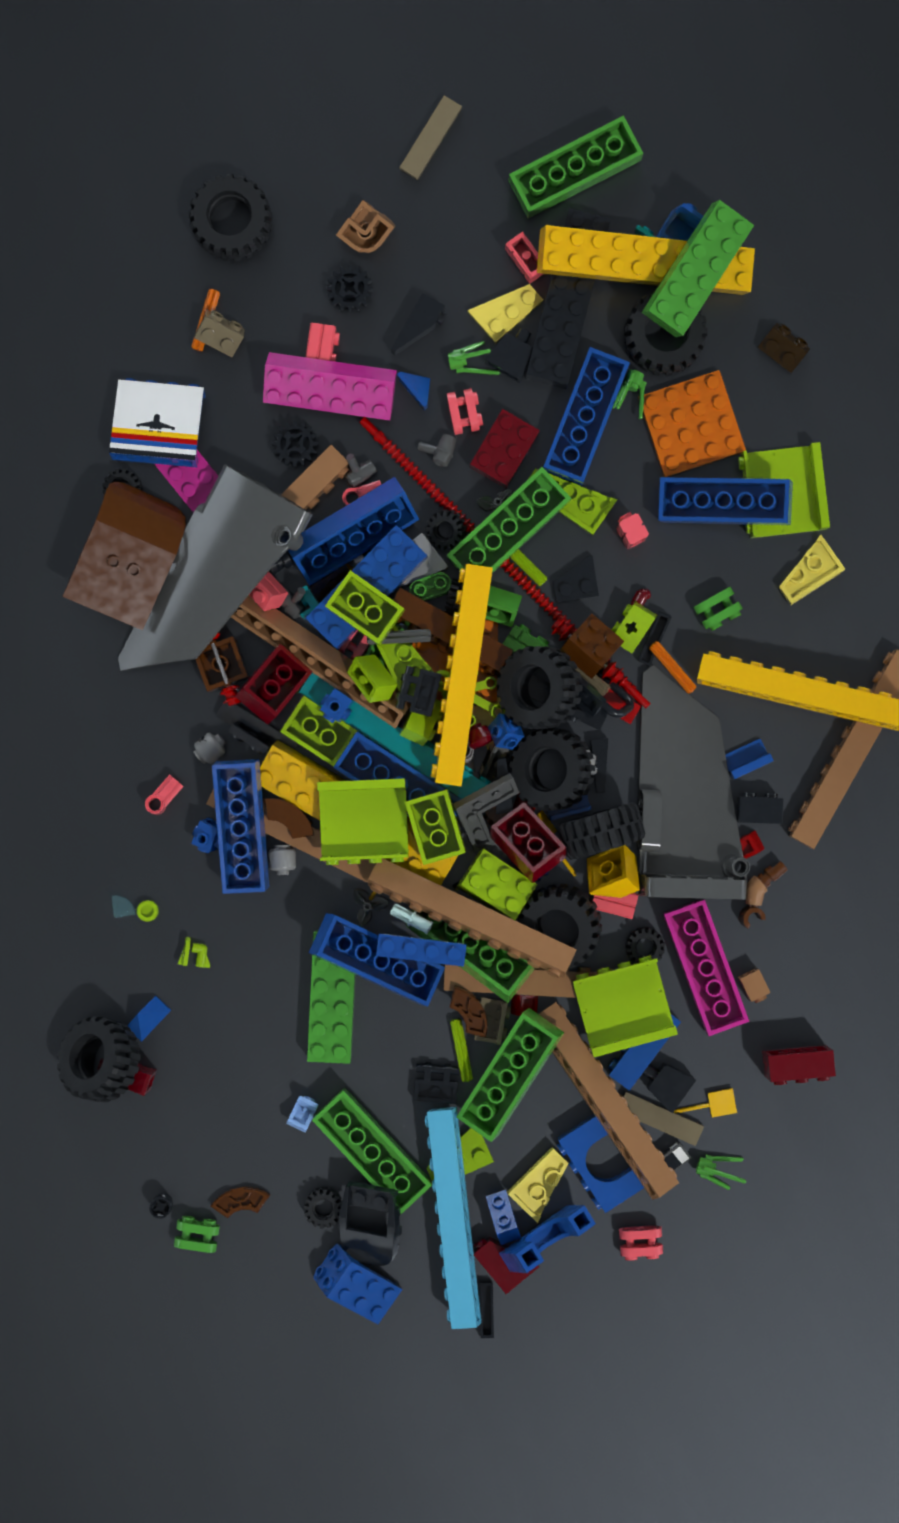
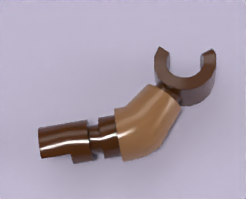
M781 861L773 868L771 866L767 867L764 870V874L760 873L757 877L753 876L748 881L746 904L748 906L744 907L739 913V922L745 928L749 929L751 926L748 918L752 913H756L757 918L766 920L765 914L759 909V906L763 903L764 894L768 891L767 888L771 885L770 882H775L788 871Z

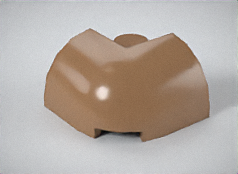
M362 200L336 236L352 249L358 252L370 253L377 250L385 242L395 228V224L368 202Z

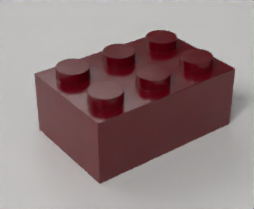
M502 409L470 463V468L507 489L539 435L540 430Z
M279 644L267 656L235 697L268 725L278 716L313 671L283 645Z
M525 802L491 826L490 838L531 883L565 859L566 846Z
M826 1045L762 1051L764 1076L770 1082H774V1085H785L790 1080H795V1083L809 1082L808 1079L817 1078V1081H828L830 1077L836 1076L834 1052Z

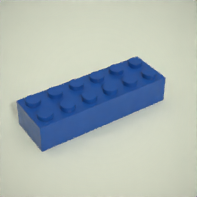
M589 348L543 466L548 473L580 486L583 485L630 362L595 348Z
M393 477L302 532V546L296 551L289 549L288 551L310 586L375 547L395 525L403 530L420 519L397 479Z
M660 477L658 521L662 523L791 525L793 482L790 479Z
M395 525L354 567L352 572L390 597L428 556ZM341 582L305 618L337 650L357 631L325 607Z
M358 731L333 767L353 781L406 779L407 801L446 790V788L435 783L434 780ZM448 790L452 805L461 800L460 797Z
M259 759L215 762L212 765L222 893L266 892L270 885Z
M326 913L309 950L310 954L417 1004L429 1006L445 969L444 966L437 963L376 956L378 935L339 916Z

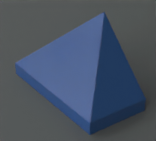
M404 372L397 373V379L425 411L428 408L430 378Z
M155 996L127 1026L142 1042L166 1017L171 1009Z

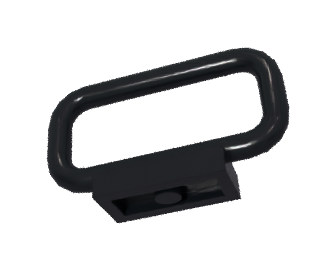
M600 669L596 675L609 684L610 679L608 677L602 678L603 670ZM585 679L579 680V684L583 685L582 691L579 692V697H581L579 705L592 717L600 709L615 718H622L633 710V698L620 685L614 682L609 684L610 689L626 704L621 709H615Z

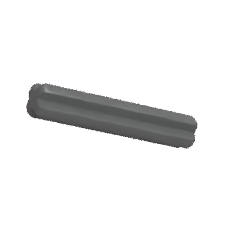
M429 629L390 631L382 644L430 642L431 631ZM367 637V643L369 645L376 644Z

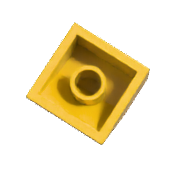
M626 845L587 858L588 885L591 895L622 898L640 890L637 856Z

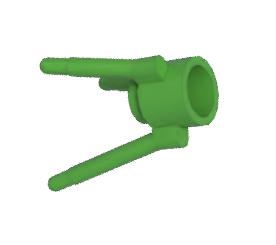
M484 341L448 353L450 369H456L457 373L500 374L499 371L463 367L467 365L466 358L491 352L490 349L465 353L484 345Z
M628 370L613 405V408L620 409L628 390L636 392L637 389H640L639 419L643 418L644 391L647 382L643 381V373L637 370Z
M706 1154L705 1158H699L696 1173L700 1174L701 1178L708 1179L727 1190H730V1186L712 1177L714 1174L744 1184L746 1183L745 1179L716 1170V1163H713V1161L742 1162L744 1160L742 1157L711 1156Z

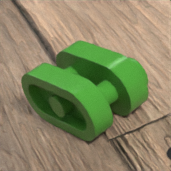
M435 573L414 581L410 586L409 592L427 602L448 594L451 579L445 573Z
M731 586L693 607L697 615L702 612L705 614L707 619L702 622L705 629L710 628L713 631L723 625L721 623L722 620L729 618L731 621L741 615L740 610L743 608L738 601L733 604L729 598L735 594ZM722 601L726 609L714 615L711 607Z
M182 1216V1219L177 1220L176 1229L182 1231V1236H175L174 1247L206 1253L216 1252L217 1242L211 1240L212 1236L219 1235L220 1225L216 1224V1220L204 1219V1221H197L193 1216ZM190 1234H203V1239L190 1237Z

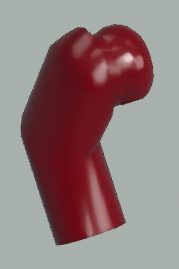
M648 589L636 591L631 600V606L635 601L643 606L646 600L650 599L651 592Z

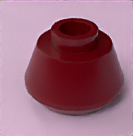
M481 723L470 727L468 747L471 749L480 748L493 741L487 725L482 726Z

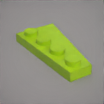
M535 468L530 477L534 475L539 469ZM549 474L572 498L559 513L593 536L617 502V499L607 497L599 492L586 489L578 484Z
M394 626L391 631L399 630L396 626ZM410 643L377 645L393 679L398 684L399 692L402 684L400 679L402 674L405 673L406 666L415 668L413 673L415 677H419L421 669L434 672ZM410 684L408 695L414 696L417 684Z

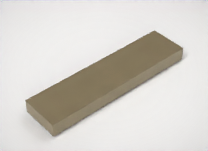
M445 95L443 96L399 167L401 171L416 180L420 178L462 110L461 105Z
M625 1091L623 1097L628 1103L627 1107L631 1113L636 1114L640 1122L696 1146L703 1131V1125L674 1112L672 1114L661 1106Z

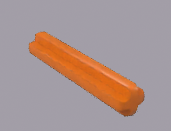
M214 289L208 290L197 329L204 318L206 310L213 311L216 309L220 296L219 291ZM194 338L192 349L203 351L205 343Z
M658 641L652 643L649 647L652 653L688 694L692 693L696 689L694 682Z

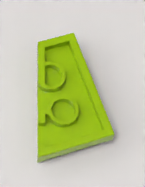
M470 1128L460 1136L465 1175L494 1162L482 1135ZM429 1164L426 1169L433 1181L434 1171H431Z

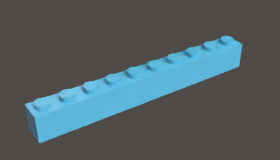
M457 1107L431 1109L425 1115L426 1128H429L427 1145L432 1153L430 1169L434 1171L432 1189L437 1197L435 1213L439 1215L437 1232L441 1236L442 1242L440 1245V1256L444 1259L442 1276L443 1279H446L447 1286L444 1295L445 1300L449 1303L447 1320L451 1323V1329L477 1328L482 1323Z

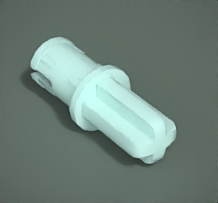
M395 904L391 909L390 914L407 923L408 927L411 925L425 934H428L433 925L432 921L416 914L417 911L412 912L399 904Z

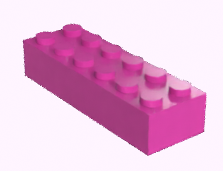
M269 352L265 363L263 403L390 420L393 410L397 370Z
M699 899L663 912V918L706 1034L712 1036L750 1022L705 899Z

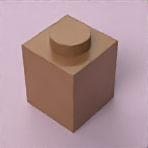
M758 968L737 977L750 1002H761L770 993Z

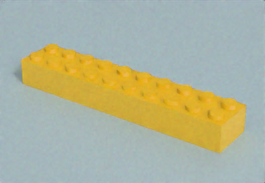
M545 225L540 229L537 273L659 286L687 241ZM739 248L712 292L738 295L751 292L755 248Z
M466 564L465 568L460 569L458 582L462 583V589L457 591L455 604H459V610L454 613L452 626H456L455 634H451L449 647L453 648L452 656L447 657L446 669H450L449 678H444L443 690L447 691L446 699L441 700L440 712H444L443 721H438L437 734H441L440 742H435L434 756H437V763L432 764L431 777L434 778L435 783L462 786L492 567Z
M709 651L708 654L703 653L697 684L899 731V699L892 698L890 693L879 692V694L870 693L871 689L865 687L853 689L849 688V684L837 681L836 684L827 683L828 679L815 676L814 679L806 678V674L794 671L793 674L784 673L785 669L772 666V669L763 668L764 664L751 661V664L742 663V659L730 656L729 659L721 658V654Z
M278 740L271 746L260 766L261 786L295 805L319 821L320 802L317 782L347 781ZM407 816L409 857L404 858V862L392 863L441 885L458 855L423 865L410 818Z

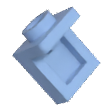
M299 1096L286 1124L306 1133L318 1108V1104L309 1096Z

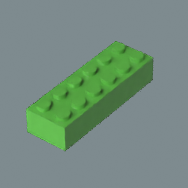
M623 115L510 173L508 182L529 219L640 162L643 152Z
M721 200L713 202L642 313L673 336H684L749 235L754 224Z
M541 467L447 554V559L459 571L461 568H465L466 564L492 567L493 574L560 512L572 498Z
M423 911L416 914L433 922L428 934L411 925L408 927L406 923L407 928L423 939L467 944L464 967H459L507 1003H509L534 971V967L530 966L526 960L522 958L515 959L501 948L499 950L494 949L488 945V942L482 939L475 940L461 929L456 931L442 920L437 922Z
M318 931L313 932V941ZM312 955L307 1062L350 1064L352 1059L356 975Z
M528 1008L525 1010L465 1102L457 1118L490 1142L495 1140L565 1032L532 1009Z
M345 1087L313 1116L312 1121L372 1185L398 1190L399 1194L395 1199L396 1205L400 1206L401 1214L432 1186V1180Z

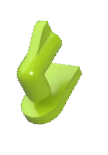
M189 937L185 938L184 949L177 963L179 965L187 966L191 941ZM193 943L191 952L197 953L196 967L210 968L207 946L205 944Z

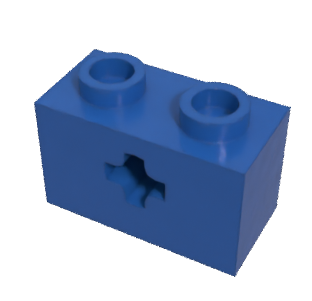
M503 1190L485 1196L500 1244L503 1245L521 1239L507 1191Z

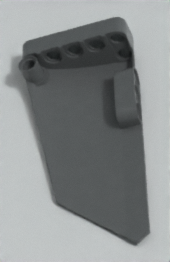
M224 464L205 503L197 506L184 530L176 557L143 631L134 627L118 657L120 670L126 671L146 666L197 659L288 549L296 551L302 546L303 537L301 532H304L313 514L248 474Z
M652 665L642 673L641 694L651 704L646 709L641 706L638 809L646 833L643 839L637 841V849L640 851V890L638 894L644 897L746 899V878L750 871V863L743 856L720 719L656 666ZM737 861L741 864V869L738 872L734 868Z

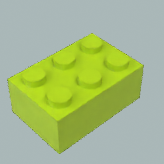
M351 570L325 605L328 610L379 646L405 611L402 606Z
M303 696L280 732L334 767L357 730L343 721L337 722L335 720L334 723H331L323 717L324 712L320 710L321 707Z
M448 789L405 802L423 865L466 853Z
M482 849L472 861L458 883L457 888L487 908L516 920L538 884L535 882L531 883L526 876L487 850Z

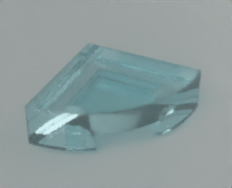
M112 896L114 917L136 915V910L128 899L122 896Z

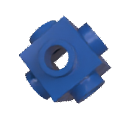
M334 688L330 695L326 694L322 699L320 710L324 712L323 717L331 723H334L335 720L341 722L342 719L346 721L352 713L350 707L355 701ZM338 704V710L334 711V705Z
M501 713L492 721L488 729L496 747L513 750L524 737L521 727L513 723V718L508 719L505 714Z
M210 817L200 820L193 830L192 835L194 837L191 844L197 846L198 850L204 853L218 850L217 821Z

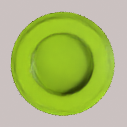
M145 900L137 907L138 917L145 922L156 919L159 914V907L152 900Z

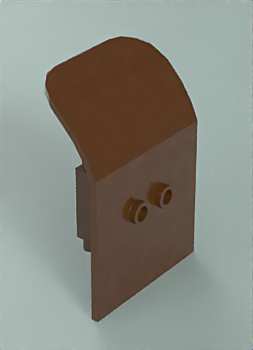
M122 482L110 483L104 494L95 523L62 597L143 631L183 537L186 517L182 511L176 506Z

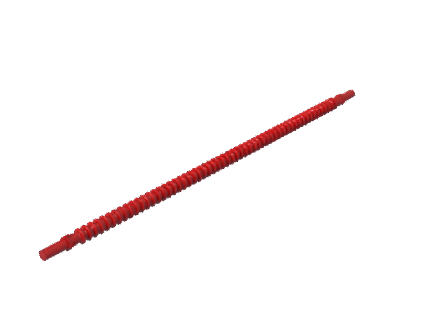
M366 417L361 419L359 423L374 437L375 441L383 446L382 449H386L387 454H391V458H395V462H399L400 467H404V471H408V475H412L413 480L418 481L417 485L421 484V488H425L427 490L426 493L431 494L430 498L434 497L435 502L440 503L439 507L443 506V510H454L455 514L459 513L461 515L460 519L464 518L465 520L463 523L467 527L465 532L471 533L475 529V523H470L471 519H466V514L463 515L461 513L462 510H457L458 506H453V501L450 502L448 500L449 497H444L445 493H441L440 488L435 487V483L431 484V479L428 480L427 475H423V471H419L418 466L415 467L413 465L414 462H410V458H406L405 453H401V449H397V445L392 444V440H388L384 433L379 431ZM510 558L500 566V568H505L504 572H509V577H514L513 581H518V586L522 585V590H527L526 594H531V599L535 598V603H540L539 607H544V612L548 611V616H553V621L558 619L563 621L567 617V615L563 616L561 614L562 610H557L558 606H553L554 602L550 603L548 601L549 597H544L545 593L541 594L540 589L535 588L536 584H531L532 580H527V575H522L523 571H518L519 567L513 566L514 562H509ZM566 619L565 624H566L567 626L572 625V624L570 623V622H571V619H569V620ZM573 624V631L571 632V634L577 630L575 628V624ZM623 676L618 681V685L622 686L629 695L646 709L651 703L642 696L634 684L627 680V676Z

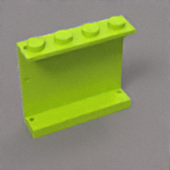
M820 442L811 443L809 446L750 453H747L746 450L741 453V457H738L739 470H743L742 479H790L793 482L791 525L745 524L746 532L750 533V538L812 532L830 528Z
M406 779L317 782L320 802L322 854L320 861H326V865H339V860H347V864H360V859H369V863H382V858H391V862H404V858L409 857L407 808L405 805L407 801Z
M651 955L638 959L639 963L631 965L630 961L617 964V969L601 968L597 970L595 975L589 976L588 972L576 975V980L572 981L593 1057L678 1035L676 1026L673 1024L658 970L657 958L652 959Z

